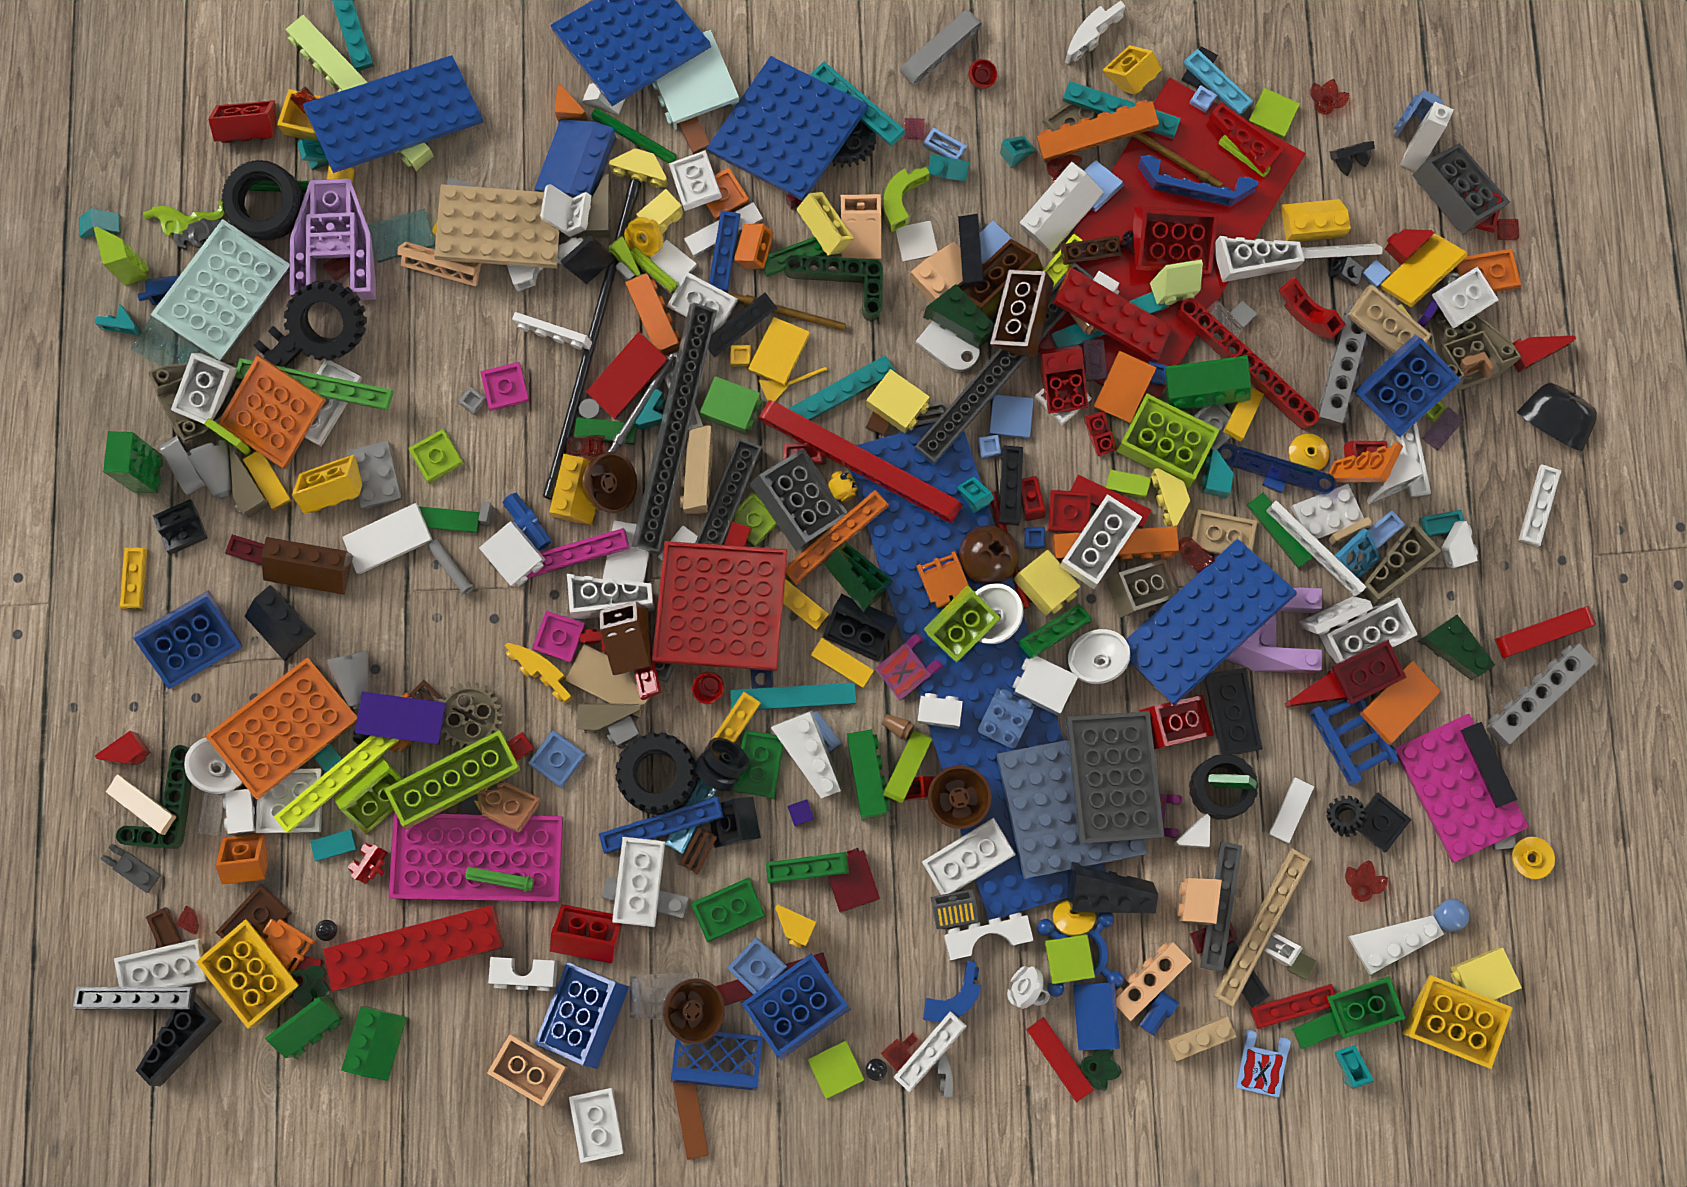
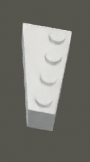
M1220 236L1215 241L1214 254L1222 282L1295 270L1305 261L1300 242L1274 240L1272 242L1264 241V239L1245 240V238L1240 237L1231 239L1227 238V236Z
M567 574L569 609L573 620L600 617L599 610L637 601L648 608V612L655 611L654 591L651 583L625 580L623 582L609 578L597 579L591 576L580 577L574 574Z
M812 710L771 727L820 798L832 795L843 789Z

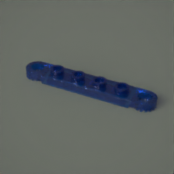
M1228 443L1223 444L1217 449L1220 455L1223 449L1231 451V458L1223 459L1228 466L1323 495L1330 494L1336 486L1333 475ZM1327 479L1331 484L1330 488H1322L1319 484L1320 480Z

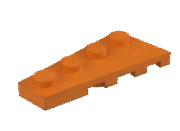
M1396 442L1392 443V446L1389 448L1385 446L1379 447L1376 452L1366 451L1362 452L1359 457L1352 455L1336 460L1326 479L1330 482H1386L1391 475V471L1403 446Z

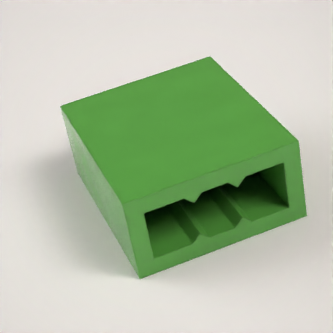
M715 376L701 408L700 415L702 419L746 435L748 429L752 430L755 423L754 414L756 411H760L763 401L759 392Z

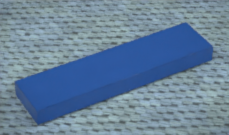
M721 210L709 284L728 293L741 214Z

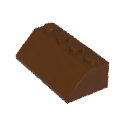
M1010 239L982 265L984 284L964 287L962 284L959 288L992 320L999 311L1008 271H1043V267L1038 254Z
M1008 271L990 342L991 346L1015 355L1036 356L1054 281L1046 271Z
M266 537L262 552L263 580L345 595L353 555L344 550Z

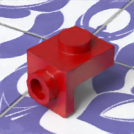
M597 629L585 630V633L580 634V642L583 645L601 643L602 652L607 654L601 631L597 632Z

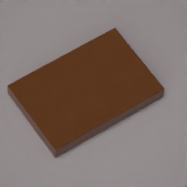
M260 884L215 933L223 939L247 919L260 936L267 938L268 935L263 933V930L270 919L275 921L282 919L285 921L292 912L266 887Z

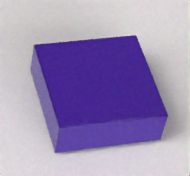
M807 799L787 806L794 826L814 820Z

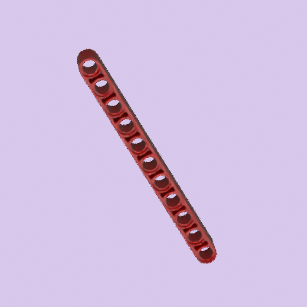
M768 400L758 417L764 424L818 453L821 451V454L946 522L953 523L963 506L960 501L772 400Z

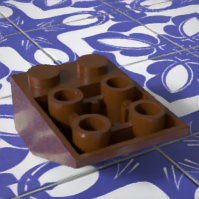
M637 601L599 610L600 630L612 674L615 676L651 667L648 608Z

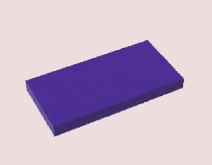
M362 692L355 733L439 745L447 704L437 701Z

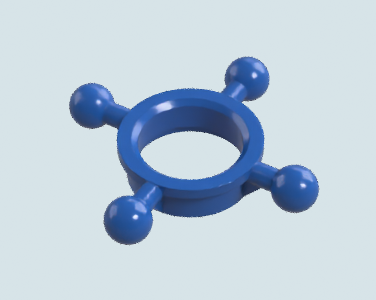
M1099 912L1095 927L1083 935H1088L1098 947L1099 957L1096 965L1093 967L1095 977L1098 974H1102L1107 978V983L1114 982L1115 988H1119L1124 983V976L1119 971H1111L1105 967L1108 959V949L1100 935L1104 927H1109L1113 924L1114 916L1112 913ZM1043 919L1038 923V931L1043 936L1050 935L1054 939L1071 937L1057 931L1054 923L1049 919ZM1050 981L1047 986L1048 993L1053 997L1061 996L1064 992L1065 982L1052 984Z

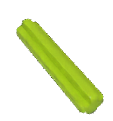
M1226 135L1220 139L1219 145L1262 177L1269 173L1270 167L1262 174Z
M633 248L630 251L635 263L667 290L673 292L676 289L678 283L640 250Z

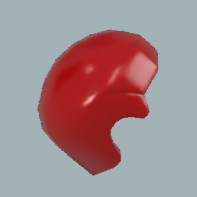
M982 58L974 61L968 72L970 83L978 89L989 88L996 82V66L990 60Z
M706 671L695 678L691 690L694 698L699 703L712 704L722 696L724 683L718 674Z

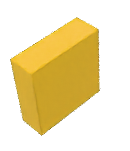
M731 345V367H749L751 364V345Z

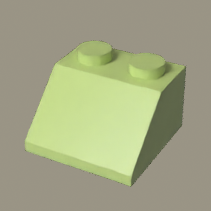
M1202 260L1166 265L1150 282L1157 305L1164 303L1165 305H1171L1177 301H1184L1187 298L1194 299V296L1201 290Z

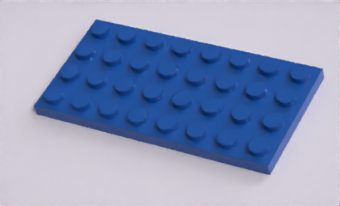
M452 55L303 103L304 111L333 173L483 123L478 107Z
M1237 538L1126 639L1130 648L1129 663L1174 706L1295 597L1297 592Z

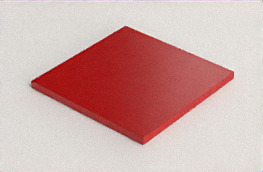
M665 541L652 662L777 671L788 549Z

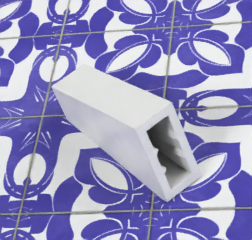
M1434 102L1415 130L1401 161V167L1413 172L1420 168L1447 127L1454 109Z

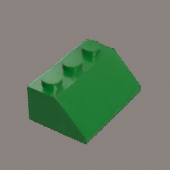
M318 997L265 1037V1039L285 1058L294 1057L296 1059L306 1051L304 1048L310 1043L314 1045L323 1038V1033L327 1030L331 1032L340 1026L341 1023L339 1021L344 1016L331 997Z
M361 1006L341 1071L388 1081L407 1017L369 1006Z

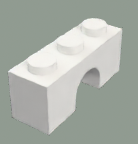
M490 957L488 983L494 984V988L507 989V984L516 985L515 989L528 990V986H537V990L550 991V987H556L558 961L533 959L531 972L526 976H521L515 970V958Z

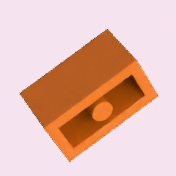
M744 224L734 261L744 269H764L774 232L764 224Z

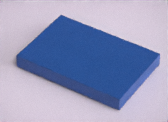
M1115 983L1073 985L1078 1050L1120 1049Z

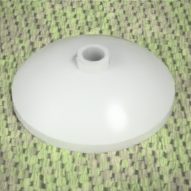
M1003 584L983 586L976 593L1001 618L979 642L984 644L1001 643L1009 639L1018 630L1023 619V604L1019 595L1009 586Z
M1107 629L1093 630L1083 634L1073 643L1068 654V663L1072 673L1077 675L1079 680L1090 684H1102L1116 679L1125 671L1130 661V648L1127 641L1119 633Z
M206 737L194 743L188 750L184 762L185 773L190 782L200 790L208 793L222 794L233 791L243 784ZM217 769V770H219L220 772H219V773H215V772H213V770Z

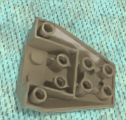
M1442 311L1434 313L1427 323L1429 333L1432 334L1430 337L1432 350L1461 379L1454 387L1456 389L1462 390L1487 381L1481 371L1468 376L1463 374L1460 364L1462 359L1469 355L1474 356L1485 352L1488 359L1493 361L1494 370L1490 379L1501 375L1521 358L1513 343L1478 314L1454 329Z
M222 361L225 364L237 368V364L235 361ZM187 364L166 365L149 371V376L158 400L175 433L185 442L205 434L210 429L201 422L171 410ZM234 378L231 389L213 419L216 423L222 417L242 382L241 380Z

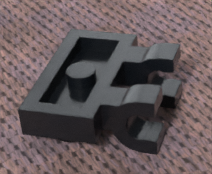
M272 326L268 332L279 343L271 351L260 340L253 346L265 356L264 359L275 366L286 368L303 349L297 350L294 347L296 344L294 340L290 341L287 335L284 336L276 327Z

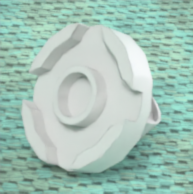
M1023 966L1013 975L1010 981L1013 983L1012 988L1007 991L1008 1000L1012 1005L1024 1009L1032 1004L1038 1006L1048 1002L1050 995L1047 987L1043 984V974L1040 970L1033 966L1029 968Z

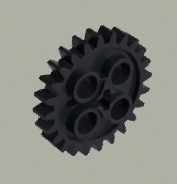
M860 120L832 160L833 166L835 167L837 163H840L841 168H843L844 164L847 163L851 167L852 162L859 165L860 159L865 162L866 156L871 157V151L875 150L876 133Z

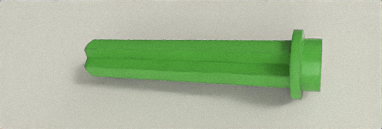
M468 867L466 871V879L522 889L526 893L527 891H532L534 885V878H530L529 875L523 877L474 867Z

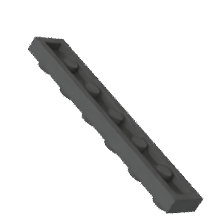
M1220 842L1214 878L1222 880L1216 924L1207 925L1200 968L1218 972L1223 971L1241 858V845Z

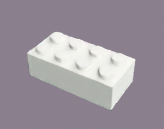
M1107 494L1059 567L1095 589L1142 519V516Z

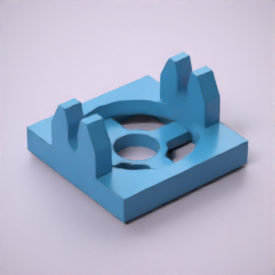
M1364 528L1335 554V557L1358 579L1382 558L1369 531ZM1353 551V558L1347 564V556ZM1363 553L1362 560L1357 562L1358 555ZM1356 565L1360 566L1358 569L1352 570Z

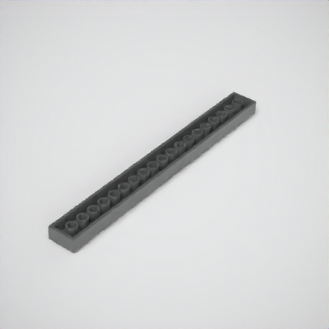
M1076 263L1071 266L1092 280L1094 279ZM1066 273L1052 289L1039 344L1067 313L1066 310L1053 303ZM999 349L916 444L914 450L932 465H935L1028 356L1015 355Z
M695 302L689 305L631 546L652 553H659L717 312L715 309Z
M738 438L695 543L724 544L731 522H734L738 508L763 451L762 446ZM655 663L658 679L668 683L675 664Z

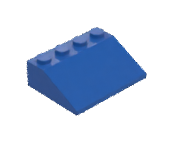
M560 119L534 190L545 192V187L551 184L571 198L585 192L593 197L616 140L614 128L597 122Z
M1414 334L1354 392L1398 437H1401L1450 392L1461 379L1421 337Z
M209 590L135 632L133 637L168 689L242 647L221 607Z
M812 953L741 1003L780 1060L851 1010Z
M567 962L534 1044L583 1066L597 1069L629 986Z

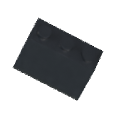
M271 585L253 599L244 616L284 661L316 635L307 622L280 592Z
M841 593L834 605L823 638L879 662L898 618L871 606L863 612L851 597Z

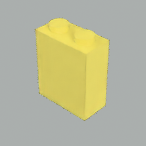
M890 369L866 400V407L903 433H906L909 429L912 431L917 425L918 416L920 414L924 415L929 409L930 396Z
M1046 550L1013 579L1045 617L1051 612L1056 614L1063 608L1062 603L1065 600L1068 603L1077 596L1076 591L1080 588V585L1067 571L1059 567V561L1049 550Z
M1504 948L1492 949L1450 967L1453 972L1451 977L1456 985L1493 1000L1522 988Z

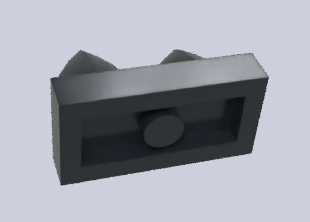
M1366 141L1329 151L1330 157L1336 160L1340 171L1348 176L1352 169V155L1354 154L1355 159L1360 165L1366 167L1371 158V150L1375 149L1374 141Z

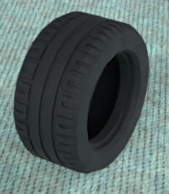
M264 160L248 161L246 164L239 165L237 169L235 168L230 173L231 175L227 177L228 179L225 181L221 196L223 210L231 224L243 233L259 240H275L291 232L304 200L303 191L295 177L281 166ZM263 180L276 182L282 193V204L278 212L271 218L263 221L252 220L245 209V196L248 190L255 183Z

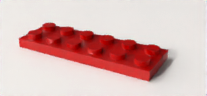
M1072 267L1068 269L1053 302L1152 362L1159 360L1172 329L1168 324Z

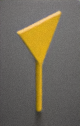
M827 367L788 381L785 386L766 380H759V383L767 401L772 400L775 402L790 385L827 370Z

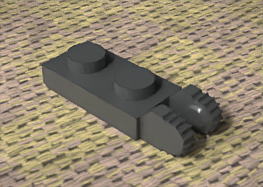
M111 844L108 848L121 856L119 861L116 862L107 855H102L100 859L141 890L149 893L161 877V874L131 853Z

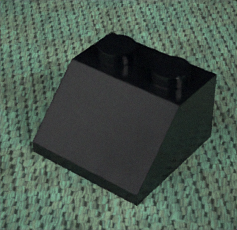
M753 797L734 798L721 802L724 818L710 822L712 834L718 836L714 843L715 848L761 838Z

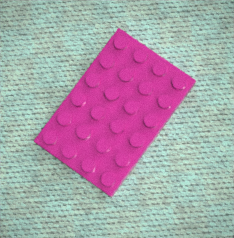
M1470 714L1464 715L1395 747L1398 754L1397 757L1452 863L1529 828L1516 801L1498 808L1495 807L1460 731L1474 725Z

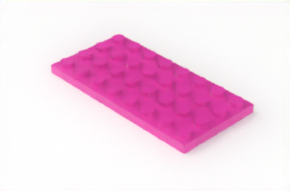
M394 813L389 898L559 902L563 816H531L522 831L516 832L482 815L436 814L409 829H405L402 827L396 813ZM468 867H474L523 877L529 875L530 878H534V885L532 891H527L526 893L522 889L466 879V871Z

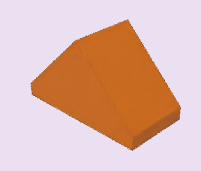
M559 84L557 86L555 102L557 120L587 121L584 109Z

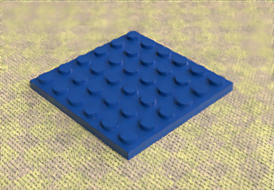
M592 0L551 24L552 31L611 106L616 105L711 48L710 41L676 0Z
M770 56L706 149L709 153L803 202L865 114L868 105Z

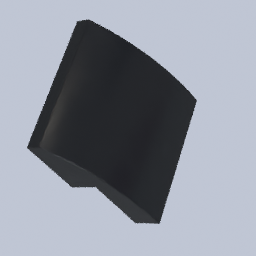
M191 499L153 515L157 531L162 536L165 549L169 555L208 538L197 509Z

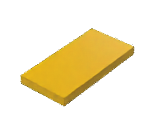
M1435 234L1381 284V289L1412 308L1467 257V252Z

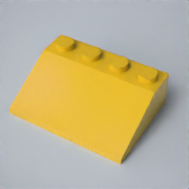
M247 919L196 961L197 965L247 1029L260 1025L299 987L296 980Z
M1429 975L1409 1013L1402 1034L1492 1069L1513 1007Z

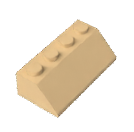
M711 426L688 430V437L684 449H687V454L682 459V468L686 469L685 476L681 477V488H684V496H680V508H683L684 514L707 515L710 507L714 440Z

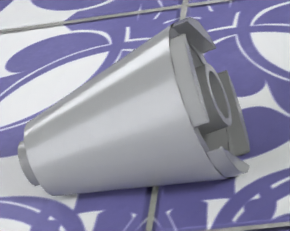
M226 440L218 441L219 445L216 446L208 443L186 453L187 458L213 497L218 496L219 499L230 496L232 491V476Z
M367 650L326 660L327 666L347 705H353V709L360 707L362 692H369V654Z

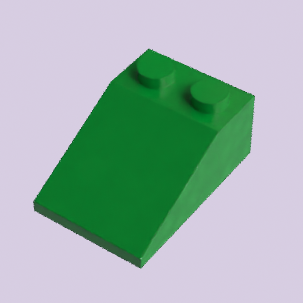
M1390 975L1327 997L1343 1039L1406 1019Z

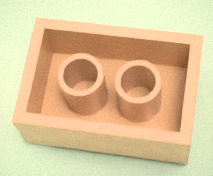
M510 1034L487 1074L541 1106H545L569 1066L519 1036Z

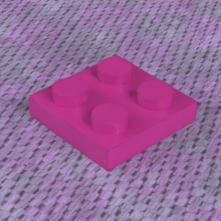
M520 362L480 371L490 411L529 402Z
M546 611L532 650L572 663L580 642V634H583L586 624Z

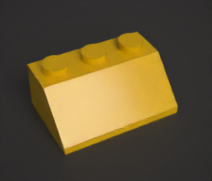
M1340 199L1281 205L1286 241L1303 242L1345 238L1351 229L1348 209Z
M353 454L299 473L292 496L304 514L318 512L324 507L335 506L341 501L352 500L360 495L362 480L355 455Z
M568 454L563 455L549 510L553 518L590 526L593 525L596 508L587 500L582 488L583 473L590 460Z

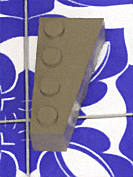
M1413 520L1365 582L1366 588L1361 593L1367 600L1371 601L1374 607L1433 562L1441 553V550Z

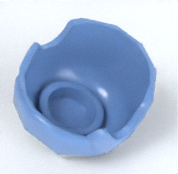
M1452 898L1443 901L1434 910V918L1444 932H1457L1468 924L1469 911L1463 902Z

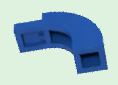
M966 961L963 985L956 996L948 1000L926 998L923 1020L941 1022L949 1012L960 1017L973 1006L981 989V985L973 984V980H977L979 974V967H976V962Z

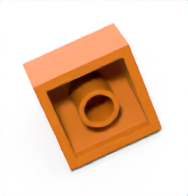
M265 833L225 837L222 839L215 865L222 885L265 879L268 867Z

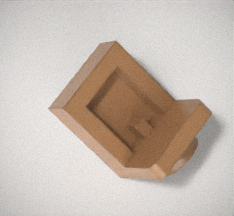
M1483 352L1474 356L1469 355L1462 359L1460 369L1465 376L1481 371L1487 380L1491 378L1494 364Z

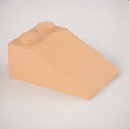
M955 242L931 255L911 271L910 281L931 303L955 284L958 287L963 284L961 249Z
M1184 879V882H1181L1179 891L1180 895H1182V903H1179L1177 907V916H1180L1179 921L1199 925L1216 924L1222 880Z

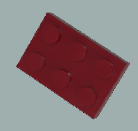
M1384 640L1331 666L1348 704H1353L1407 678L1389 640Z

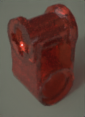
M605 435L571 436L566 441V449L573 456L596 457L605 453L603 452V439H605ZM573 441L581 443V448L578 451L570 449V444Z
M1183 537L1179 540L1180 554L1197 573H1200L1215 562L1212 555L1191 537ZM1185 546H1188V547H1191L1192 549L1189 551V550H1187V549L1185 550L1184 547H1185Z

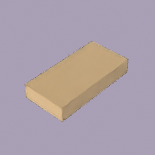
M1367 517L1332 534L1328 541L1331 546H1335L1357 535L1363 528L1367 530L1372 522Z

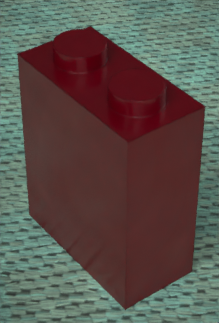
M859 848L847 851L848 874L828 876L840 913L880 900L865 851H859Z

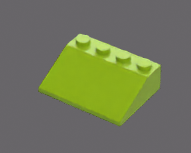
M1146 394L1117 452L1152 470L1159 468L1184 481L1185 486L1190 488L1220 429Z

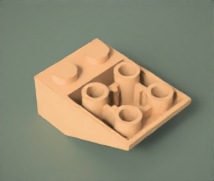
M881 194L841 195V220L854 237L842 252V258L881 260Z

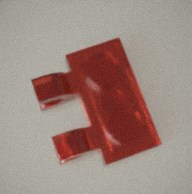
M913 1032L902 1043L896 1038L881 1052L882 1056L897 1073L912 1056L908 1049L918 1041V1038Z

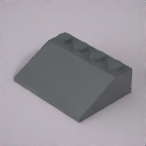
M1460 143L1426 160L1412 175L1417 180V183L1429 194L1430 198L1440 207L1444 215L1451 220L1456 229L1463 235L1510 203ZM1467 192V196L1463 200V195ZM1492 192L1502 197V203L1497 205L1498 197L1493 196Z
M804 448L761 473L750 483V486L795 551L830 529L848 513L840 500H836L833 497L827 481Z

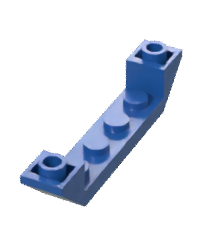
M1141 156L1138 164L1139 170L1153 190L1226 206H1232L1254 193L1259 182L1251 177H1239L1234 191L1227 187L1218 188L1211 186L1209 183H1195L1190 179H1177L1168 174L1159 175L1161 160L1156 159L1154 156Z

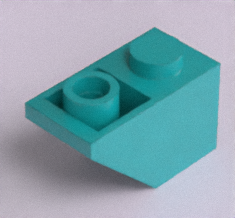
M1213 449L1205 459L1204 467H1207L1206 475H1202L1200 486H1203L1202 493L1227 498L1231 492L1234 473L1219 452Z

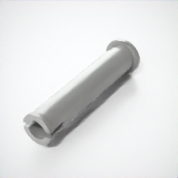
M436 539L428 544L427 548L460 589V594L464 596L470 593L475 588V585L467 580L439 541Z

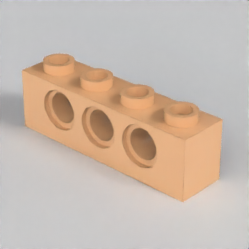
M1165 942L1157 949L1159 954L1154 959L1148 958L1141 965L1143 969L1138 974L1134 972L1126 980L1128 984L1123 989L1119 987L1115 990L1117 1010L1127 1021H1131L1191 962L1174 942L1169 944ZM1162 959H1166L1169 963L1167 971H1162L1159 967ZM1147 974H1151L1154 978V983L1151 986H1147L1144 983V977ZM1131 989H1136L1139 993L1136 1001H1132L1129 998V991Z

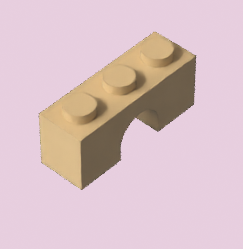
M1222 1016L1205 1023L1199 1028L1182 1032L1164 1041L1172 1060L1179 1061L1234 1039L1236 1035L1229 1018Z

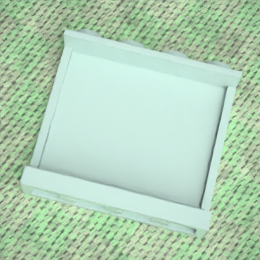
M711 30L703 32L710 41L711 48L652 82L654 90L659 91L660 95L657 97L661 107L666 108L667 112L664 113L668 124L672 123L674 130L677 129V123L728 104L735 108L739 102V96Z

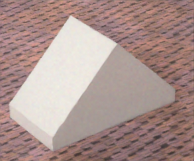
M592 83L589 84L582 102L619 115L625 99L611 106L596 85Z
M1208 814L1203 815L1174 842L1175 846L1209 847L1210 816Z
M1273 932L1263 952L1283 966H1292L1303 948Z

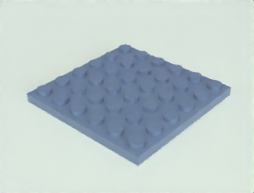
M1068 740L996 754L1024 879L1071 870L1072 862L1086 867L1147 854L1144 839L1079 844Z

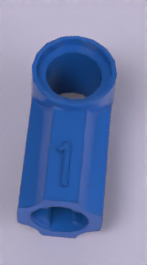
M1163 990L1152 1000L1151 1007L1138 1024L1153 1036H1155L1166 1018H1169L1179 1005L1178 1001Z

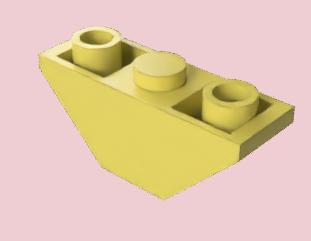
M634 148L609 162L611 172L618 177H630L641 183L642 181L650 183L651 186L656 188L668 187L666 175L653 153Z
M1156 468L1150 476V482L1152 487L1156 488L1158 494L1156 495L1158 506L1163 509L1164 514L1162 517L1165 526L1175 527L1185 512L1190 498L1184 481Z

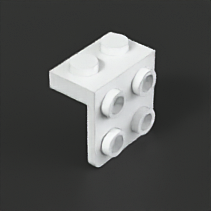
M549 184L545 187L541 219L569 237L585 231L588 226L592 196L585 192L571 198Z

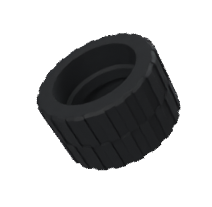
M1233 754L1215 755L1205 760L1195 768L1196 770L1192 773L1191 781L1189 782V794L1193 804L1200 812L1208 814L1216 820L1230 819L1246 812L1253 805L1258 794L1257 782L1256 789H1242L1240 799L1232 806H1218L1207 796L1205 778L1215 768L1224 767L1230 769L1236 775H1250L1257 782V776L1252 770L1253 768L1244 759Z

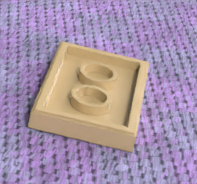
M1197 509L1189 550L1220 555L1238 538L1253 552L1257 521Z

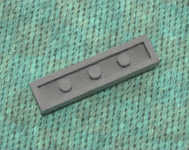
M606 877L601 895L602 898L615 901L617 879ZM660 890L657 912L684 918L689 898Z

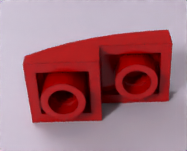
M1100 411L1084 416V421L1097 456L1116 451L1117 447L1113 433L1109 429L1105 412Z

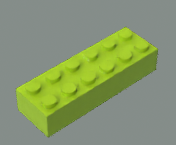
M499 730L384 790L402 827L409 829L521 771V768L504 734Z

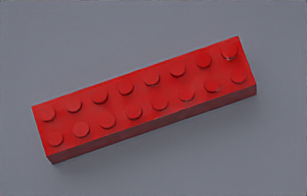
M490 905L324 948L323 951L331 991H340L504 948L496 907Z

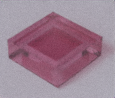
M905 118L904 139L923 140L924 119Z

